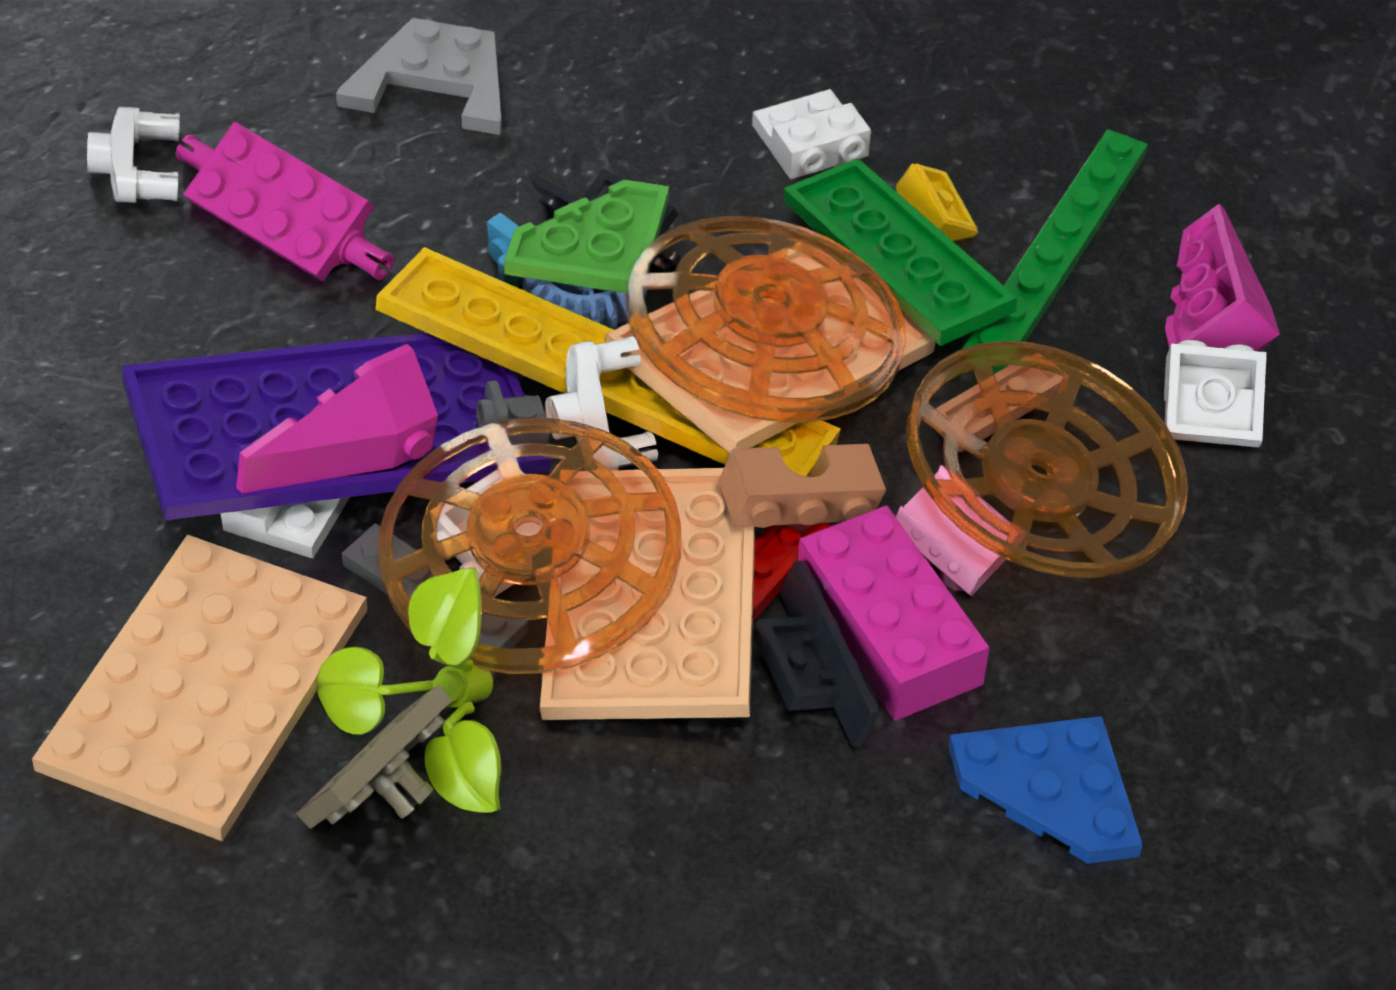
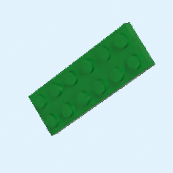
M853 159L784 188V203L940 346L1016 312L1017 297L860 159Z

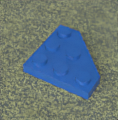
M1102 716L950 735L948 748L960 790L977 800L981 795L1006 809L1005 816L1041 837L1045 832L1070 846L1069 853L1088 864L1140 857L1143 844Z

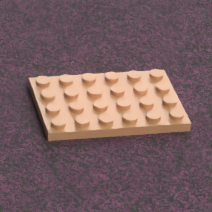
M809 239L607 333L605 339L606 343L626 339L630 336L635 337L639 349L621 353L620 356L640 354L641 363L638 367H629L628 369L729 453H731L732 449L751 448L933 353L936 344L904 312Z
M724 468L560 472L557 508L570 521L572 533L554 544L540 699L542 720L750 717L756 526L734 527L719 483V478Z
M187 535L33 756L32 761L35 771L223 841L318 690L317 674L322 663L331 654L345 647L367 612L366 597Z

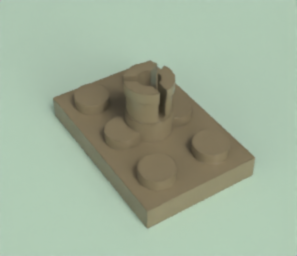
M437 685L405 708L319 790L296 815L309 829L324 819H327L333 825L348 811L352 812L375 789L379 795H382L391 804L401 819L415 809L414 806L417 803L423 802L433 791L427 781L424 782L412 769L411 764L406 760L410 756L407 752L419 741L422 743L444 723L445 720L439 713L452 699Z

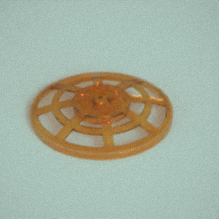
M723 216L701 219L680 225L661 235L645 248L634 264L626 291V313L630 330L640 349L652 364L675 385L696 398L722 410L753 419L780 423H809L834 419L855 412L874 401L889 387L899 370L906 344L905 321L899 303L888 285L872 267L852 251L832 239L809 229L778 220L749 216ZM722 231H751V232H758V233H736V234H728V235H723V236H720V237H715V236H713L712 234H710V233L722 232ZM684 239L698 244V246L684 256L677 267L676 273L646 274L652 259L667 247ZM743 243L769 244L768 255L744 257L729 245ZM791 249L806 255L824 267L808 271L799 264L787 260V251ZM820 251H822V252L828 254L829 256H831V257H833L834 259L838 260V261L841 262L842 264L836 263L833 259H831L830 257H828V256H826L825 254L821 253ZM709 253H713L727 264L719 276L691 273L697 262ZM853 278H862L877 294L890 316L893 327L868 315V307L864 295ZM840 281L850 295L854 309L828 300V295L823 285ZM673 289L672 296L676 310L687 328L665 342L655 329L647 313L643 297L644 290ZM688 289L713 291L715 311L701 318L691 303ZM826 316L853 325L848 335L834 347L821 333ZM727 326L738 336L756 343L755 352L731 343L716 332ZM867 331L891 343V348L882 365L867 379L857 383L843 360L847 359L859 347ZM701 341L723 357L751 367L752 372L748 391L730 386L708 376L690 365L680 355ZM807 343L815 353V355L804 357L774 356L775 347H794ZM827 369L841 390L833 394L809 398H783L768 395L772 372L801 374Z
M999 341L977 344L958 350L941 360L924 377L911 402L906 422L907 445L913 467L924 489L940 511L962 532L984 548L1013 563L1038 572L1064 577L1097 578L1120 574L1139 567L1156 556L1172 538L1184 515L1188 495L1186 468L1179 447L1168 427L1151 405L1128 384L1108 370L1083 357L1058 348L1030 342ZM991 366H1026L1050 371L1063 376L1055 398L1031 391H1001ZM973 370L982 395L964 404L953 416L952 420L928 403L931 396L944 383L961 373ZM1082 384L1095 391L1115 405L1134 423L1140 432L1117 442L1098 421L1073 406L1080 385ZM1008 406L1029 407L1049 412L1046 422L1035 419L1014 420ZM986 411H990L998 427L989 443L964 430V427L973 418ZM921 419L945 436L943 442L944 462L950 480L936 479L925 459L919 438ZM1069 421L1086 432L1101 448L1089 452L1080 440L1064 429L1066 422ZM958 446L982 459L984 477L964 479L958 462ZM1152 448L1165 479L1166 507L1136 502L1137 484L1132 465L1128 459L1129 457ZM1031 465L1044 468L1048 475L1036 472ZM1113 465L1120 483V498L1096 491L1099 480L1098 469ZM995 494L1006 506L1015 511L1011 525L990 512L977 497ZM951 498H962L967 506L983 521L1006 535V541L995 536L971 519ZM1087 506L1116 514L1106 527L1094 534H1090L1076 517ZM1131 518L1161 524L1157 534L1144 549L1123 559L1117 560L1102 546L1117 537L1128 525ZM1033 519L1044 522H1058L1071 539H1051L1031 534L1030 529ZM1027 544L1035 548L1051 551H1083L1095 563L1068 562L1048 558L1027 551L1025 548Z
M519 418L491 423L465 432L440 445L418 462L400 482L387 504L379 530L378 557L383 585L393 609L411 631L408 615L411 597L405 591L401 579L428 566L434 577L452 573L444 560L471 551L476 563L484 570L479 579L482 603L481 618L484 614L513 620L547 617L555 645L548 647L510 649L478 643L475 652L469 658L473 661V666L481 670L508 674L546 673L572 668L600 658L626 643L649 623L664 604L676 580L682 556V529L676 500L665 478L646 456L628 442L605 430L576 421L554 418ZM520 433H555L576 436L582 439L570 449L564 446L544 443L511 445L507 436ZM484 441L488 442L491 451L464 463L450 474L443 483L422 479L445 459L467 447ZM602 446L623 455L647 475L657 492L627 493L617 477L599 461L593 459L592 456ZM544 456L561 459V462L549 476L522 474L516 457ZM496 463L502 480L491 485L481 494L458 487L473 473ZM583 468L599 479L611 495L583 500L577 491L568 484L579 470ZM407 495L430 499L431 501L427 506L423 519V548L394 561L392 549L394 524L398 511ZM449 504L468 510L467 531L438 541V522L444 505ZM663 510L666 519V543L660 566L653 577L628 561L635 539L634 512ZM619 514V535L613 552L590 540L589 518ZM529 522L536 523L542 527L533 535H521L515 531L520 525ZM581 559L600 568V571L585 584L562 594L557 578L569 572ZM616 578L642 594L636 603L615 621L590 635L575 639L568 611L577 609L596 598ZM502 581L517 585L537 584L541 600L514 602L493 597Z

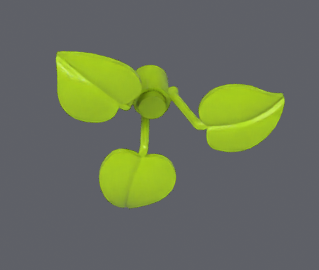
M470 567L429 578L415 589L410 599L408 615L413 636L419 643L431 646L429 651L431 659L449 665L441 669L434 680L382 685L384 667L380 657L371 650L362 647H350L336 651L322 663L317 674V693L329 718L339 729L350 734H365L373 731L384 717L385 703L382 695L427 691L439 685L452 699L447 706L451 708L457 707V710L443 723L445 736L432 739L426 746L425 766L427 775L434 789L448 802L464 810L490 813L501 809L499 801L501 759L497 742L493 734L482 724L472 720L459 722L464 715L474 712L473 703L486 700L493 689V677L488 667L479 661L469 659L478 645L482 614L481 590L477 568Z

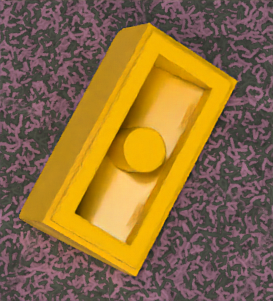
M912 163L896 185L898 194L952 241L974 237L978 233L977 227L947 173Z

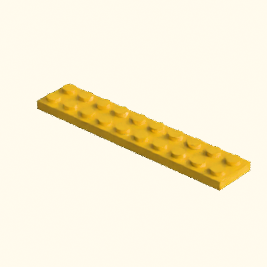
M425 247L385 286L376 299L375 310L560 391L563 394L567 393L566 360L569 347L573 344L592 341L595 345L605 343L606 334L613 331L609 327ZM624 368L601 373L599 380L606 413L612 414L724 465L726 464L730 455L729 452L631 370ZM810 416L751 448L778 447L784 463L790 470L801 476L809 477L823 446L837 444L841 428Z

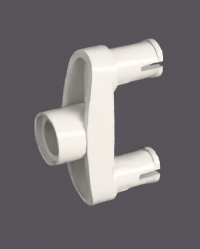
M119 107L113 121L111 133L88 132L87 173L110 174L112 191L116 202L136 203V199L177 201L178 172L138 171L137 167L133 166L134 143H138V140H171L179 142V113L139 112V108Z
M633 336L597 345L592 341L571 345L566 360L567 393L550 396L545 402L546 416L553 437L558 440L576 436L582 456L590 471L618 470V468L635 464L655 462L658 459L657 449L645 448L638 450L642 447L656 445L652 432L646 431L643 434L612 440L609 434L599 378L601 373L640 366V354L620 356L621 353L639 349L638 343Z

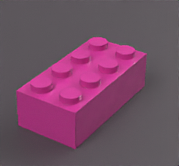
M887 505L799 539L798 561H806L814 579L820 585L821 594L832 616L836 618L839 624L840 632L851 655L857 660L859 670L894 721L983 685L990 647Z

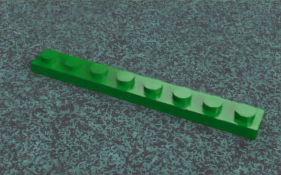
M1107 129L1004 285L1017 297L1016 312L975 330L962 348L961 362L993 375L1014 362L1144 160L1148 146L1147 143Z

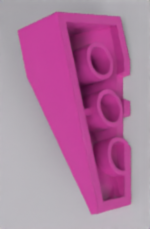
M1218 204L1183 230L1177 267L1182 271L1180 285L1172 288L1171 299L1176 303L1175 313L1167 317L1165 325L1169 348L1171 343L1179 344L1182 341L1195 340L1205 343L1206 347L1226 348L1231 345H1246L1259 352L1265 349L1275 337L1280 335L1272 307L1225 209Z
M405 344L367 361L354 371L357 380L339 393L335 394L329 388L317 397L318 405L301 420L297 421L295 418H287L242 450L239 455L236 488L241 493H248L391 469L411 459L423 457L428 451L432 450L438 414L414 350L408 344Z

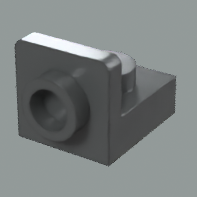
M497 380L486 382L484 398L477 401L476 415L479 427L487 431L492 448L549 443L551 427L539 395L503 398Z

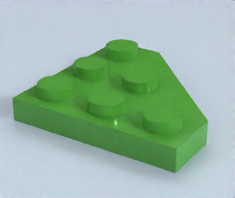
M622 180L609 186V193L593 201H589L584 197L554 211L553 219L537 226L529 222L515 228L504 260V274L642 296L669 201V186Z

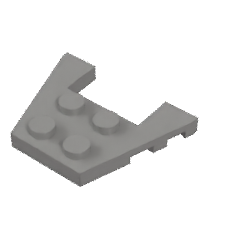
M412 18L336 92L338 107L375 113L387 84L467 97L469 99L462 113L463 129L500 135L502 131L495 34L492 31Z

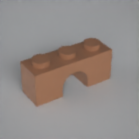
M869 444L824 445L809 477L801 476L790 470L784 463L778 447L732 449L719 478L734 527L756 526L764 528L772 525H814L817 523L845 522L876 510L886 491Z

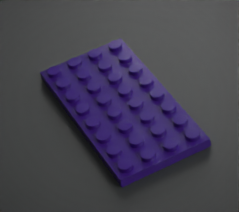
M429 333L122 365L121 380L165 520L480 481L509 461H512L525 475L549 472L552 458L545 443L492 448L486 429H481L478 425L476 415L477 401L484 398L487 381L497 380L503 398L525 396L515 372ZM405 344H408L414 350L438 414L432 450L428 451L423 457L411 459L391 469L248 493H241L236 488L239 455L242 450L287 418H295L297 421L301 420L318 405L317 397L329 388L335 394L339 393L357 380L354 371L367 361Z

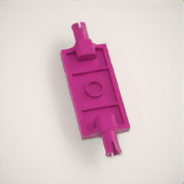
M234 122L215 149L201 142L193 135H187L182 139L184 143L191 146L192 151L180 144L176 149L177 159L199 171L183 194L186 198L323 282L333 267L343 263L346 265L353 263L377 280L384 279L388 274L379 268L380 265L378 263L390 270L394 265L393 254L385 252L367 241L363 233L364 222L375 208L368 200L245 127Z

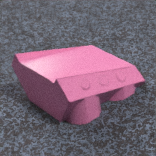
M940 465L938 472L904 507L900 506L896 515L897 520L928 563H932L940 570V579L943 584L955 591H965L969 596H972L1023 542L1025 537L1019 529L942 465Z

